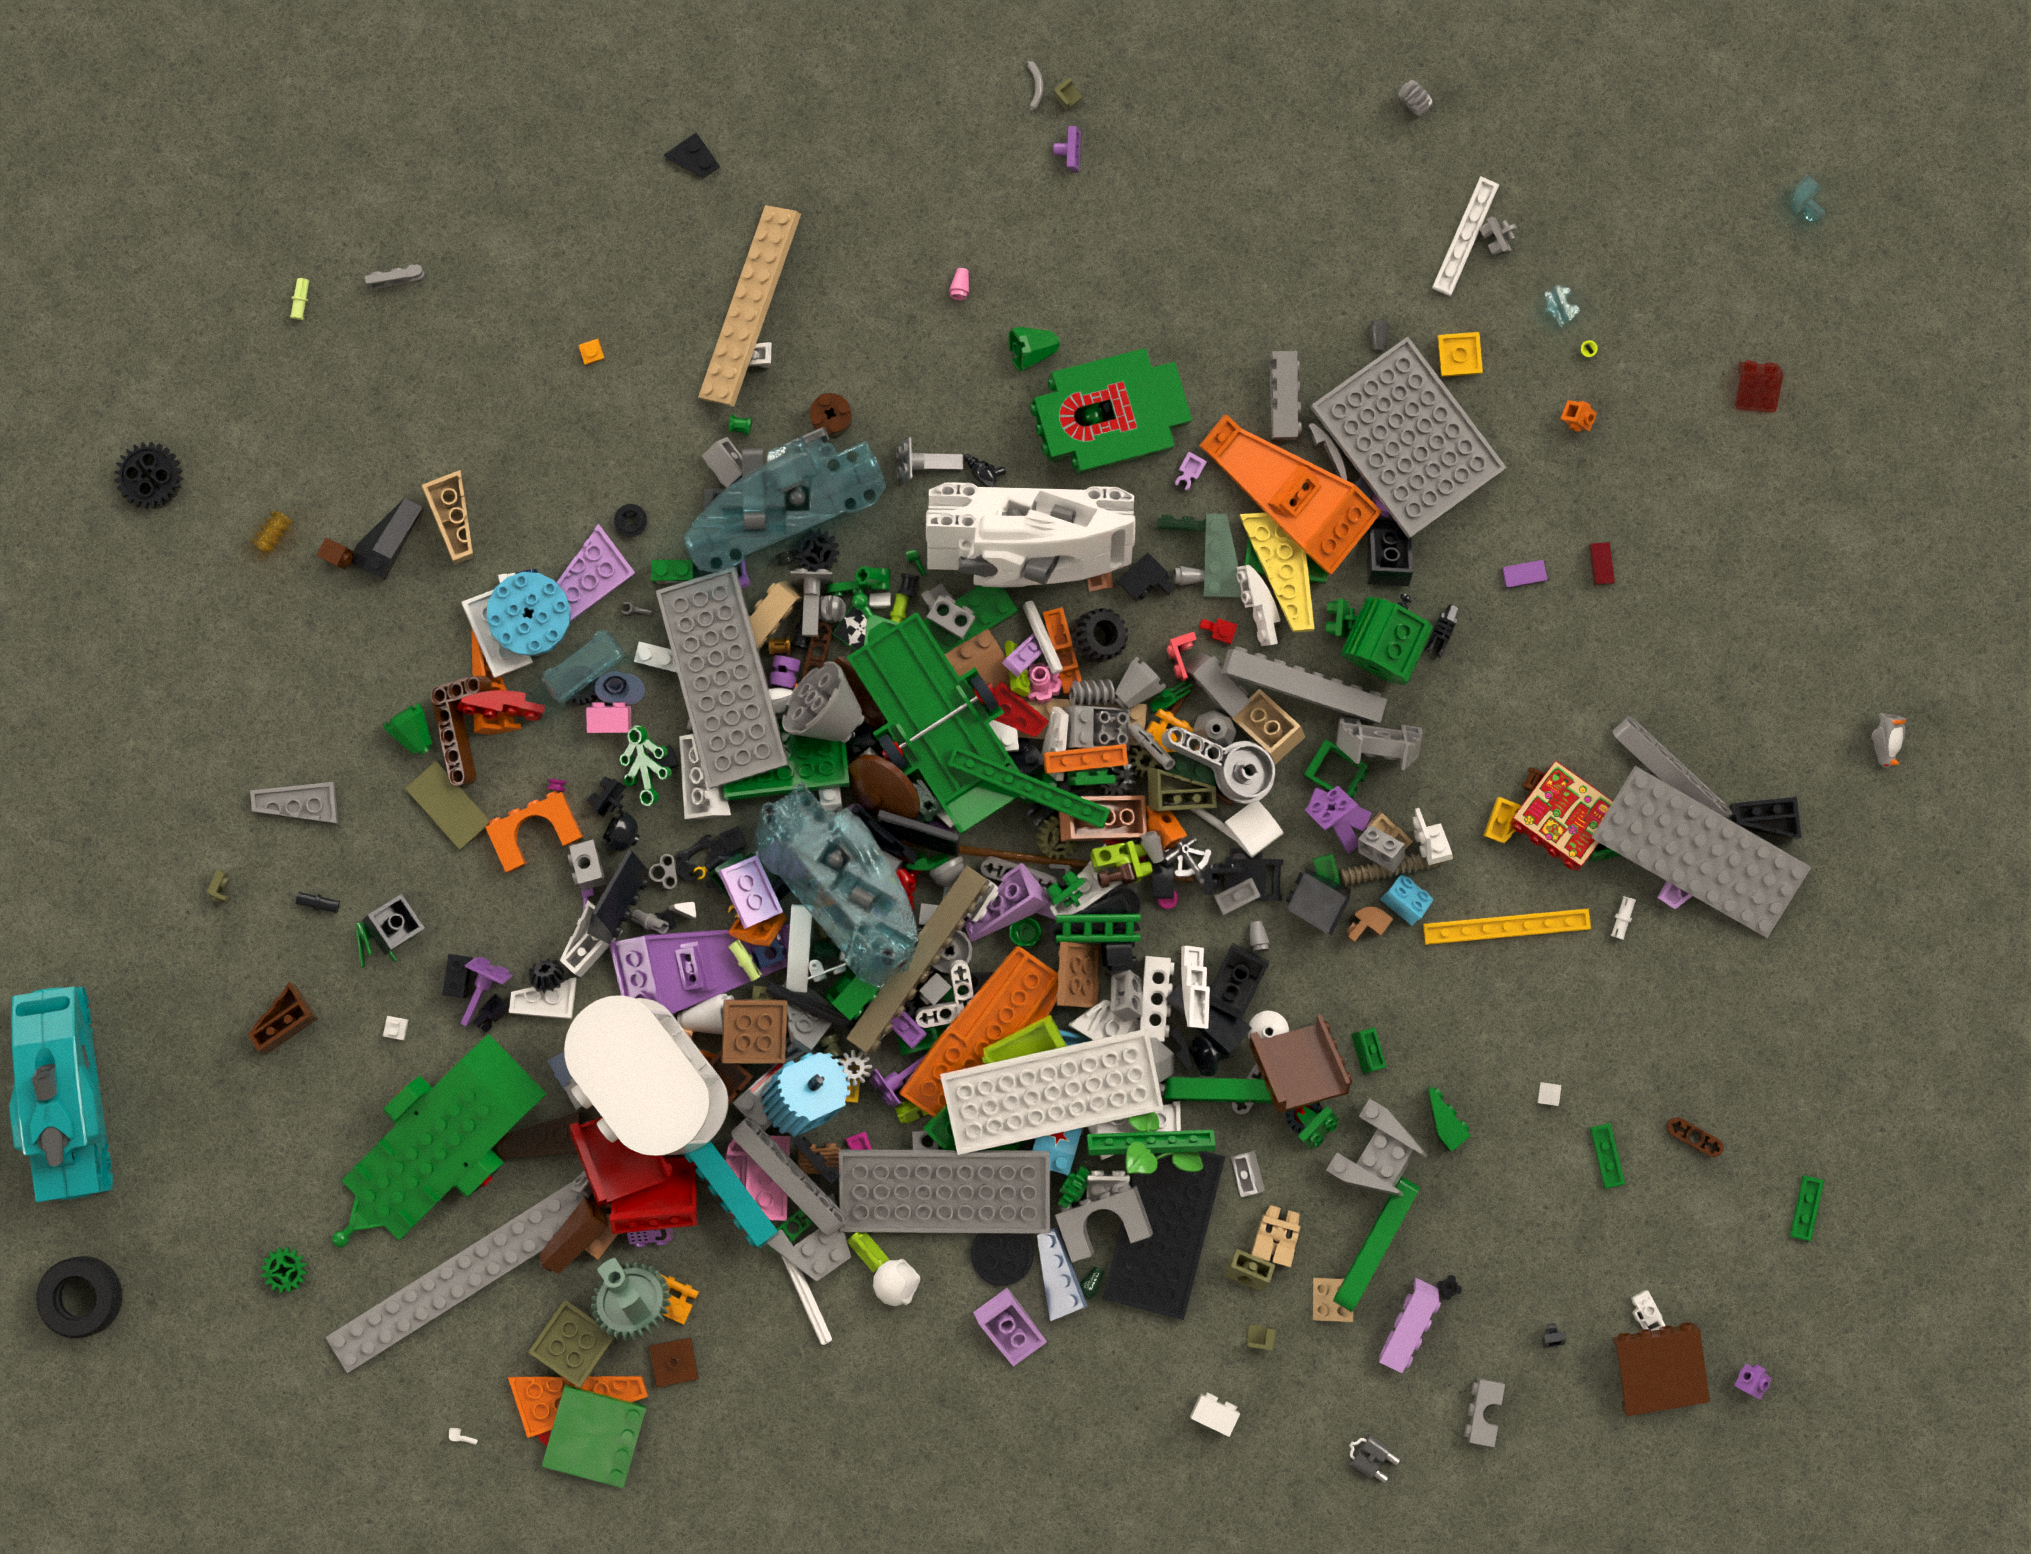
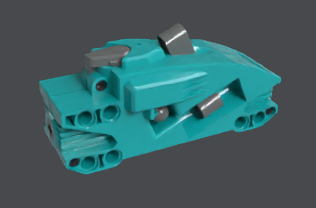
M56 987L12 996L11 1030L15 1082L9 1105L14 1148L23 1151V1155L30 1156L36 1202L55 1199L62 1201L87 1197L93 1193L110 1191L113 1188V1173H110L112 1165L110 1152H107L109 1145L106 1136L92 1036L93 1029L90 1028V1024H92L90 1007L87 1008L89 1000L84 987Z

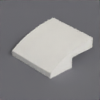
M1259 801L1248 804L1225 821V827L1238 839V844L1251 858L1283 835L1280 826Z

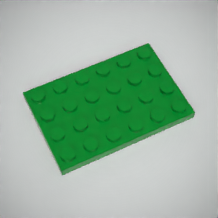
M777 718L789 766L723 785L725 801L850 787L846 743L790 734L784 730L782 718Z

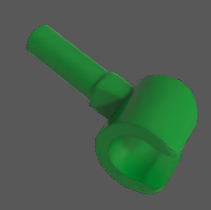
M906 551L908 562L915 561L921 575H926L927 573L921 564L917 551Z

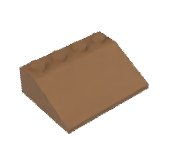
M989 629L945 654L959 677L975 667L985 683H990L993 689L1001 681L1011 689L1008 668L1002 664L1006 658Z

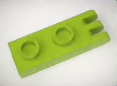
M1010 640L1005 643L1006 658L1019 647ZM1008 669L1011 691L1023 697L1031 694L1027 669L1018 677Z

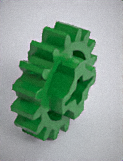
M1081 1165L1075 1174L1071 1172L1059 1189V1192L1062 1193L1058 1201L1060 1206L1067 1209L1072 1201H1079L1089 1185L1086 1181L1090 1173L1089 1169Z
M280 1247L277 1248V1254L271 1251L269 1252L271 1258H264L267 1265L261 1266V1269L266 1270V1273L261 1276L268 1278L265 1284H272L271 1290L279 1288V1293H283L286 1288L289 1293L292 1292V1286L298 1289L300 1287L298 1282H305V1278L302 1275L308 1274V1271L304 1270L303 1267L308 1265V1263H302L301 1260L304 1258V1255L297 1256V1249L290 1252V1247H286L283 1252V1249ZM286 1256L291 1257L296 1263L288 1261ZM276 1260L277 1264L274 1267V1269L271 1270L272 1264ZM283 1266L288 1268L293 1267V1269L287 1271L286 1274L285 1272H276L283 1268ZM298 1270L297 1276L293 1280L292 1276L294 1272ZM276 1276L277 1278L281 1279L282 1283L276 1281L274 1277Z

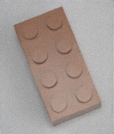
M1145 795L1082 797L1111 809L1103 829L1059 812L1061 841L1137 840L1147 833Z

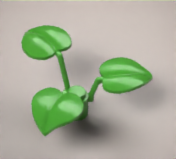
M1155 1112L1128 1117L1131 1126L1139 1132H1155L1159 1129V1119ZM1133 1142L1128 1147L1126 1154L1127 1174H1151L1157 1169V1160L1168 1155H1173V1164L1183 1171L1198 1172L1203 1169L1198 1152L1162 1153L1154 1156V1153H1150L1151 1150H1147L1143 1143Z

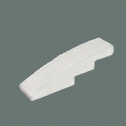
M792 904L786 988L794 992L807 993L808 965L810 961L813 906Z
M1182 946V992L1187 1027L1208 1029L1210 987H1206L1207 967H1203L1204 948Z

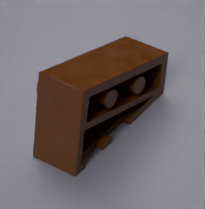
M291 982L287 983L278 998L276 997L266 1014L262 1015L248 1033L258 1052L265 1055L318 1019L298 987Z

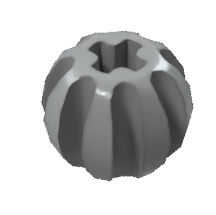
M823 596L819 598V620L826 623L842 621L846 613V605L843 599L837 596Z

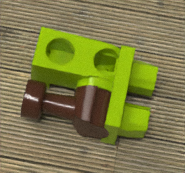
M1129 841L1127 843L1092 849L1090 858L1094 872H1097L1100 888L1108 887L1110 882L1121 881L1124 884L1137 883L1141 881L1142 877L1152 873L1150 862L1139 863L1138 858L1147 854L1141 843L1134 844L1133 841ZM1115 866L1117 868V871L1109 874L1103 871V869Z

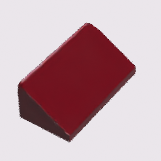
M1610 542L1591 543L1589 550L1594 586L1614 584Z

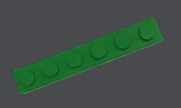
M1214 1130L1087 1134L1089 1155L1127 1154L1128 1147L1133 1142L1143 1143L1147 1150H1151L1150 1153L1215 1151L1216 1146Z

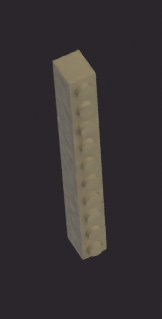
M969 866L965 867L905 953L909 958V962L899 971L891 973L877 993L876 998L871 1002L846 1038L868 1054H871V1052L875 1053L881 1045L880 1039L884 1034L888 1035L892 1030V1022L896 1017L899 1018L905 1011L904 1005L908 999L911 1001L918 991L916 989L920 982L924 983L930 974L928 971L931 966H935L942 957L940 953L944 948L947 949L954 940L952 936L956 930L960 931L966 922L964 919L967 914L974 912L978 905L976 902L979 897H983L990 888L988 886L989 880Z

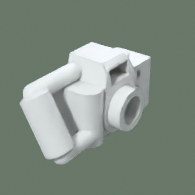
M1644 1290L1631 1297L1633 1305L1636 1306L1632 1313L1643 1329H1649L1648 1326L1657 1321L1660 1326L1651 1329V1331L1659 1330L1660 1327L1666 1326L1648 1290Z

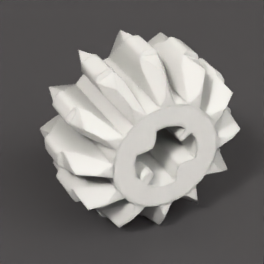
M851 1050L852 1058L846 1052L843 1053L847 1060L838 1059V1061L844 1064V1073L848 1075L846 1082H850L851 1078H853V1085L856 1086L857 1078L859 1077L860 1081L864 1083L865 1079L862 1075L864 1074L867 1077L871 1075L865 1069H871L872 1065L864 1064L870 1058L866 1057L861 1060L863 1056L862 1051H860L858 1057H855V1050ZM851 1062H856V1065H860V1070H857V1074H853V1071L849 1070V1065H852Z

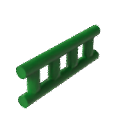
M1141 914L1056 915V923H1063V935H1056V943L1140 942V934H1134V922H1141ZM1113 922H1126V934H1113ZM1071 923H1084V934H1071ZM1092 923H1105V934H1092Z

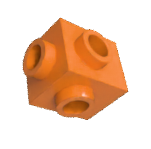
M1568 400L1560 419L1569 425V429L1575 432H1581V430L1590 431L1597 412L1590 408L1591 405L1587 402Z

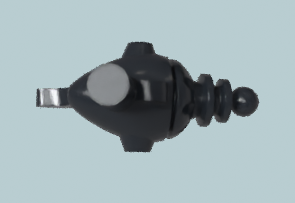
M969 454L964 456L969 468L972 469L975 479L985 487H994L993 484L996 483V477L1006 474L1004 467L995 468L988 462L979 461L978 458L971 457Z

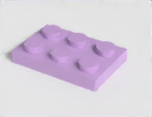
M757 855L719 871L744 929L783 912Z

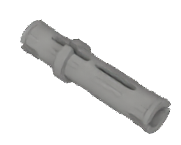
M1134 723L1129 727V733L1138 741L1139 746L1145 748L1165 770H1170L1175 765V760L1154 740L1153 735L1146 732L1139 723Z

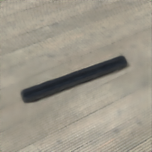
M769 982L765 992L781 1000H787L788 1003L848 1030L852 1031L859 1021L855 1018L849 1020L841 1012L774 982Z

